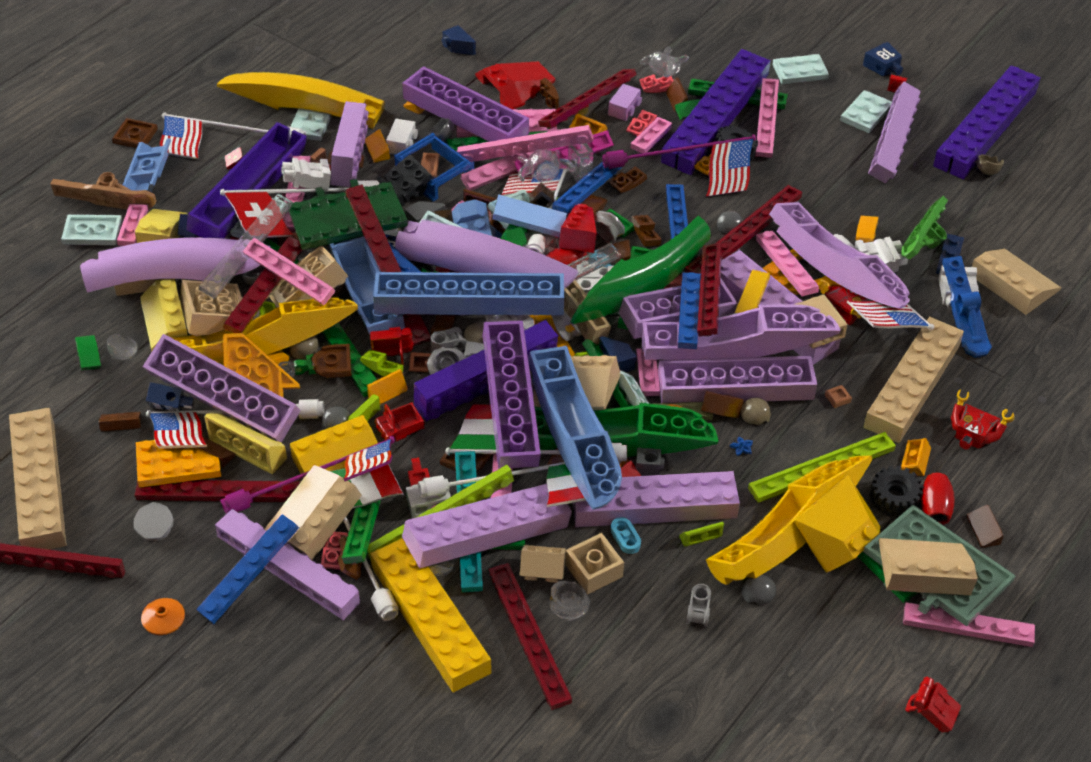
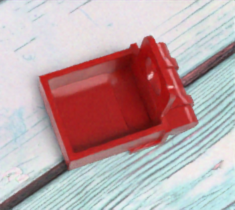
M400 327L389 328V330L371 331L372 350L385 353L386 356L401 355V363L404 365L403 353L413 350L411 329L404 328L401 332Z
M412 402L390 410L388 405L385 404L383 416L376 418L374 421L377 430L380 431L382 438L385 440L390 439L389 436H393L396 441L406 438L408 434L424 429V420Z
M924 677L919 685L918 693L910 697L905 711L918 710V713H921L942 733L951 731L961 705L947 693L948 690L939 682L934 684L932 678Z

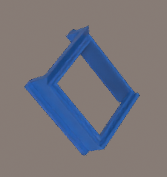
M432 133L394 155L396 166L409 154L431 143V148L455 166L426 183L427 189L423 195L434 202L438 199V187L462 172L466 173L474 170V161L470 162Z

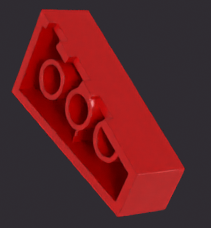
M586 204L575 205L561 226L559 247L594 253L596 226L593 208L588 207Z

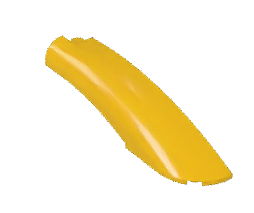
M270 72L239 73L227 76L217 84V87L275 109H279V107L307 109L341 118L346 101L365 103L366 110L369 111L366 125L371 129L375 127L385 108V101L339 84L300 75Z
M330 298L324 306L314 299L279 303V307L252 319L243 334L268 355L295 345L326 330L358 309V305L351 300H345L344 302V300H339V298ZM225 329L210 335H188L171 338L224 365L223 334L234 333Z
M872 456L849 457V459L829 462L787 485L788 490L761 522L735 543L706 559L711 573L718 581L727 585L734 580L739 581L746 577L757 578L791 556L806 543L794 520L846 475L850 476L856 486L870 465Z

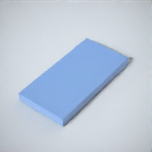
M498 194L492 219L560 238L561 226L566 220L567 213Z

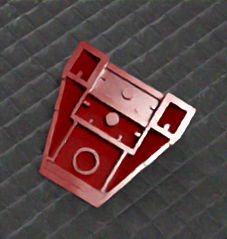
M539 61L496 64L475 73V76L483 85L491 82L500 92V103L512 110L525 105L529 98L533 99L536 96V93L540 91V80L546 78L552 84L555 82V78Z

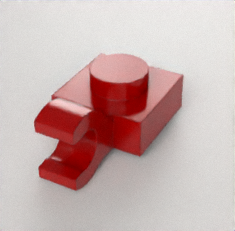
M419 458L411 459L412 471H408L410 486L418 485V482L423 481L424 478H430L428 468L421 469Z

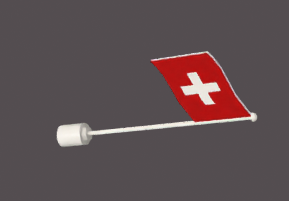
M377 180L358 181V184H363L365 187L378 185L379 182ZM329 188V190H323L324 192H345L349 188ZM221 189L220 194L222 196L225 195L236 212L242 228L250 238L293 237V234L285 225L276 204L268 193L316 192V190Z

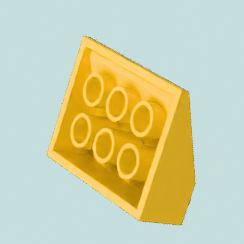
M361 415L290 443L292 459L299 472L303 474L310 471L314 465L320 467L375 445L378 442L365 417ZM345 461L328 467L325 470L335 471L344 469Z

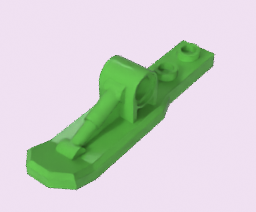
M944 196L931 205L902 246L901 255L904 258L912 259L918 254L921 247L927 246L930 249H934L947 238L945 230L936 222L940 218V214L946 209L944 206L948 200Z

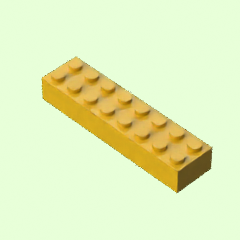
M403 538L370 553L372 569L385 589L391 591L398 609L451 691L454 693L491 674V658L428 566L419 568Z

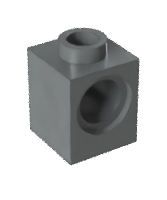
M637 448L636 469L640 475H660V469L664 470L665 458L661 457V449Z

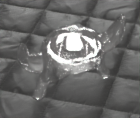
M667 46L664 51H655L652 55L644 57L640 64H649L652 71L657 75L670 77L677 73L681 63L687 61L689 57L687 55L679 58L672 57L670 55L672 49L670 46Z
M546 148L538 149L528 159L522 155L518 157V160L524 164L519 169L518 174L521 182H524L525 176L529 174L537 181L545 182L554 180L559 174V169L569 170L573 174H575L576 170L569 160L559 158V150L554 152Z

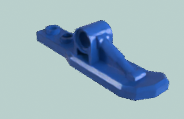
M962 257L944 258L942 264L951 292L950 305L957 328L964 331L961 340L963 349L966 354L975 358L987 356L992 346L980 312V294L978 291H971Z

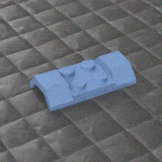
M167 138L164 146L153 148L143 142H139L123 186L134 191L148 190L152 192L169 155L167 151L171 139Z
M471 200L456 205L452 211L454 224L492 236L486 203Z

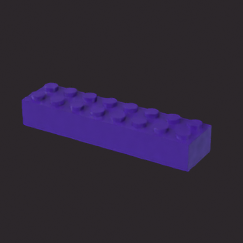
M546 320L524 330L527 356H529L530 351L557 347L558 335ZM484 350L414 383V406L426 422L436 419L441 414L452 411L457 406L469 403L474 398L489 392Z

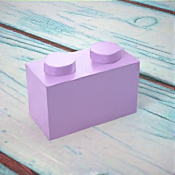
M622 84L609 101L608 115L627 121L629 116L633 115L635 108L641 104V90Z

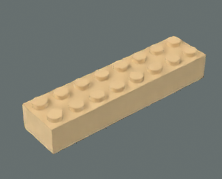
M929 317L927 322L933 324L934 329L929 331L927 328H921L868 410L864 428L877 434L886 432L892 441L900 443L960 347L964 333L963 330Z
M50 408L9 415L20 544L25 547L48 550L67 546L55 427Z

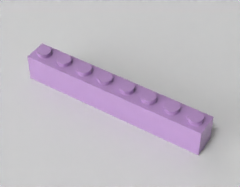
M903 82L894 94L868 172L869 175L883 183H886L890 178L893 179L897 173L896 168L901 161L899 157L904 151L902 147L907 142L906 136L911 130L909 126L914 120L912 117L917 111L915 107L920 101V90L906 82Z
M233 509L215 524L218 538L244 555L266 532L260 524L253 523L243 513H238ZM286 543L264 567L342 620L360 604L359 591L352 584L348 585L337 574H331L323 565L316 564L306 554L296 551L289 543Z

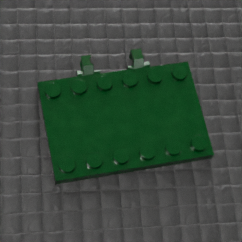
M357 179L350 180L351 188L359 185ZM391 182L364 187L383 231L408 226V220ZM322 187L315 188L317 195L312 199L287 205L302 250L364 236L345 192L325 194Z

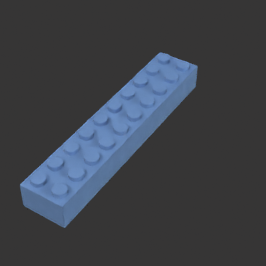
M376 272L373 294L374 314L564 315V273Z

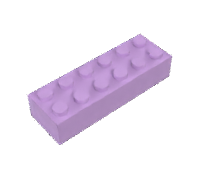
M345 102L332 152L331 185L350 187V180L357 178L361 153H363V145L365 144L368 129L366 121L368 120L369 111L366 110L365 103Z
M722 279L720 280L719 317L735 313L738 304ZM681 286L630 295L623 298L619 314L634 339L642 337L643 322H679Z

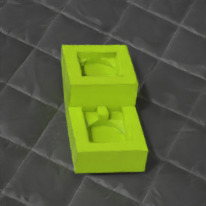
M369 350L360 358L364 365L384 377L399 369L403 372V365L386 361L385 353Z

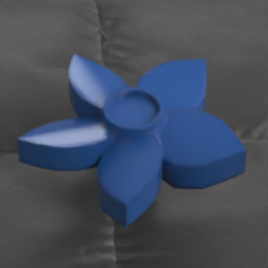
M738 437L737 443H732L729 447L736 449L737 456L742 452L751 454L753 441H744L741 437Z

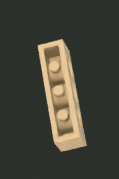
M575 279L564 289V311L571 319L578 306L582 304L587 296ZM605 317L576 324L583 337L596 344H599V337L604 336L608 338L611 328Z

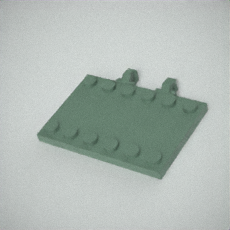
M914 505L867 544L863 551L882 565L879 538L962 544L973 560L977 574V582L972 594L956 595L919 592L925 601L920 602L918 610L925 615L932 607L935 609L940 607L965 626H968L993 602L1016 577Z

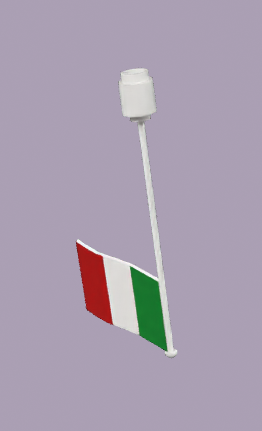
M473 405L465 416L459 435L452 446L445 450L447 455L464 451L496 454L491 405ZM612 443L618 462L627 461V445ZM540 450V454H560L559 450Z
M565 462L512 471V475L548 469L547 487L549 499L547 507L586 500L572 478ZM443 475L424 478L423 481L418 482L419 494L421 498L426 497V499L446 496V491H449L450 486L477 482L486 476L448 482V479H444Z
M389 464L348 480L357 487L362 495L353 508L366 506L390 496L404 495ZM345 468L330 471L343 478L346 475ZM345 517L343 521L349 531L351 526L347 517ZM365 558L363 563L376 589L371 597V601L378 616L384 621H390L397 617L398 605L389 589L379 587Z

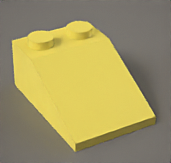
M159 209L151 210L140 219L135 230L137 243L179 238L180 214L187 213Z

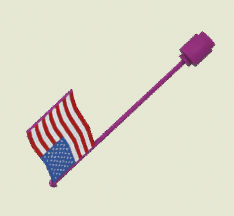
M752 134L750 137L629 156L623 150L610 151L602 154L603 166L608 169L625 167L628 159L713 146L709 162V187L706 197L746 191L749 184L750 153L756 136Z
M389 436L390 439L322 465L320 468L326 469L345 461L346 475L344 482L391 463L392 454L390 447L391 443L395 442V438ZM308 472L253 494H250L249 491L245 492L244 489L224 496V499L220 500L224 512L227 514L233 509L239 513L251 508L252 498L301 479Z

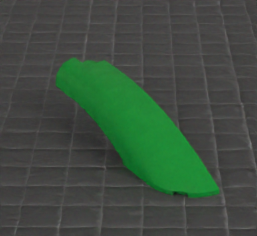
M697 216L677 236L657 249L626 261L621 259L592 287L582 304L578 306L570 322L577 324L613 314L620 310L624 297L663 289L685 271V267L696 259L700 249L710 240L711 232L708 224L700 216Z
M640 403L636 406L593 410L603 429L608 432L611 443L627 445V457L637 456V448L661 449V454L718 444V436L711 423L708 424L702 419L701 414L687 408ZM534 406L540 450H555L557 445L548 427L542 408Z

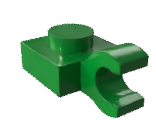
M314 354L306 355V360L293 361L295 375H301L307 370L309 374L316 373L312 365Z

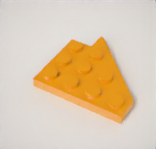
M243 333L223 334L225 367L283 398L284 389H300L298 382Z
M155 440L136 442L139 487L221 477L219 458L197 447L158 448Z

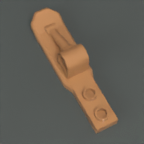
M111 172L101 174L97 183L92 185L53 179L50 183L54 196L84 200L101 206L128 210L129 204L147 205L148 210H150L156 204L154 193L148 190H130L118 183V180L115 179L114 174Z

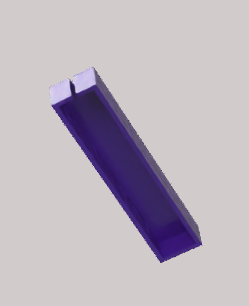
M741 49L664 145L662 150L714 142L718 130L721 127L724 128V126L729 127L762 84V79L768 76L770 60ZM713 146L664 153L661 157V163L675 168L677 155H679L677 170L691 176L695 171L694 166L709 153Z
M1010 66L937 150L933 166L947 172L951 158H953L950 174L964 180L976 166L977 157L986 154L1036 94L1040 77L1023 71L1018 67Z
M276 122L188 214L186 230L202 238L224 239L239 219L225 195L222 196L220 194L221 189L269 190L283 175L281 171L282 162L292 163L293 156H301L304 152L307 136L293 130L290 144H288L290 128Z

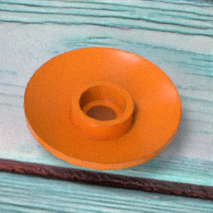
M161 598L152 601L145 607L141 615L143 627L154 635H167L176 631L182 625L185 618L183 606L171 598Z

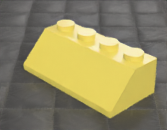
M175 279L156 280L140 297L152 351L163 334L169 337L188 336Z
M207 413L204 416L209 439L234 452L236 456L273 474L287 459L285 446L279 441L268 438L264 433H259L250 426L243 425L233 417H228L224 414Z

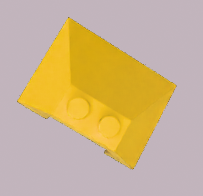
M849 475L841 479L794 520V523L826 573L856 558L864 550L865 546L880 534L879 523Z

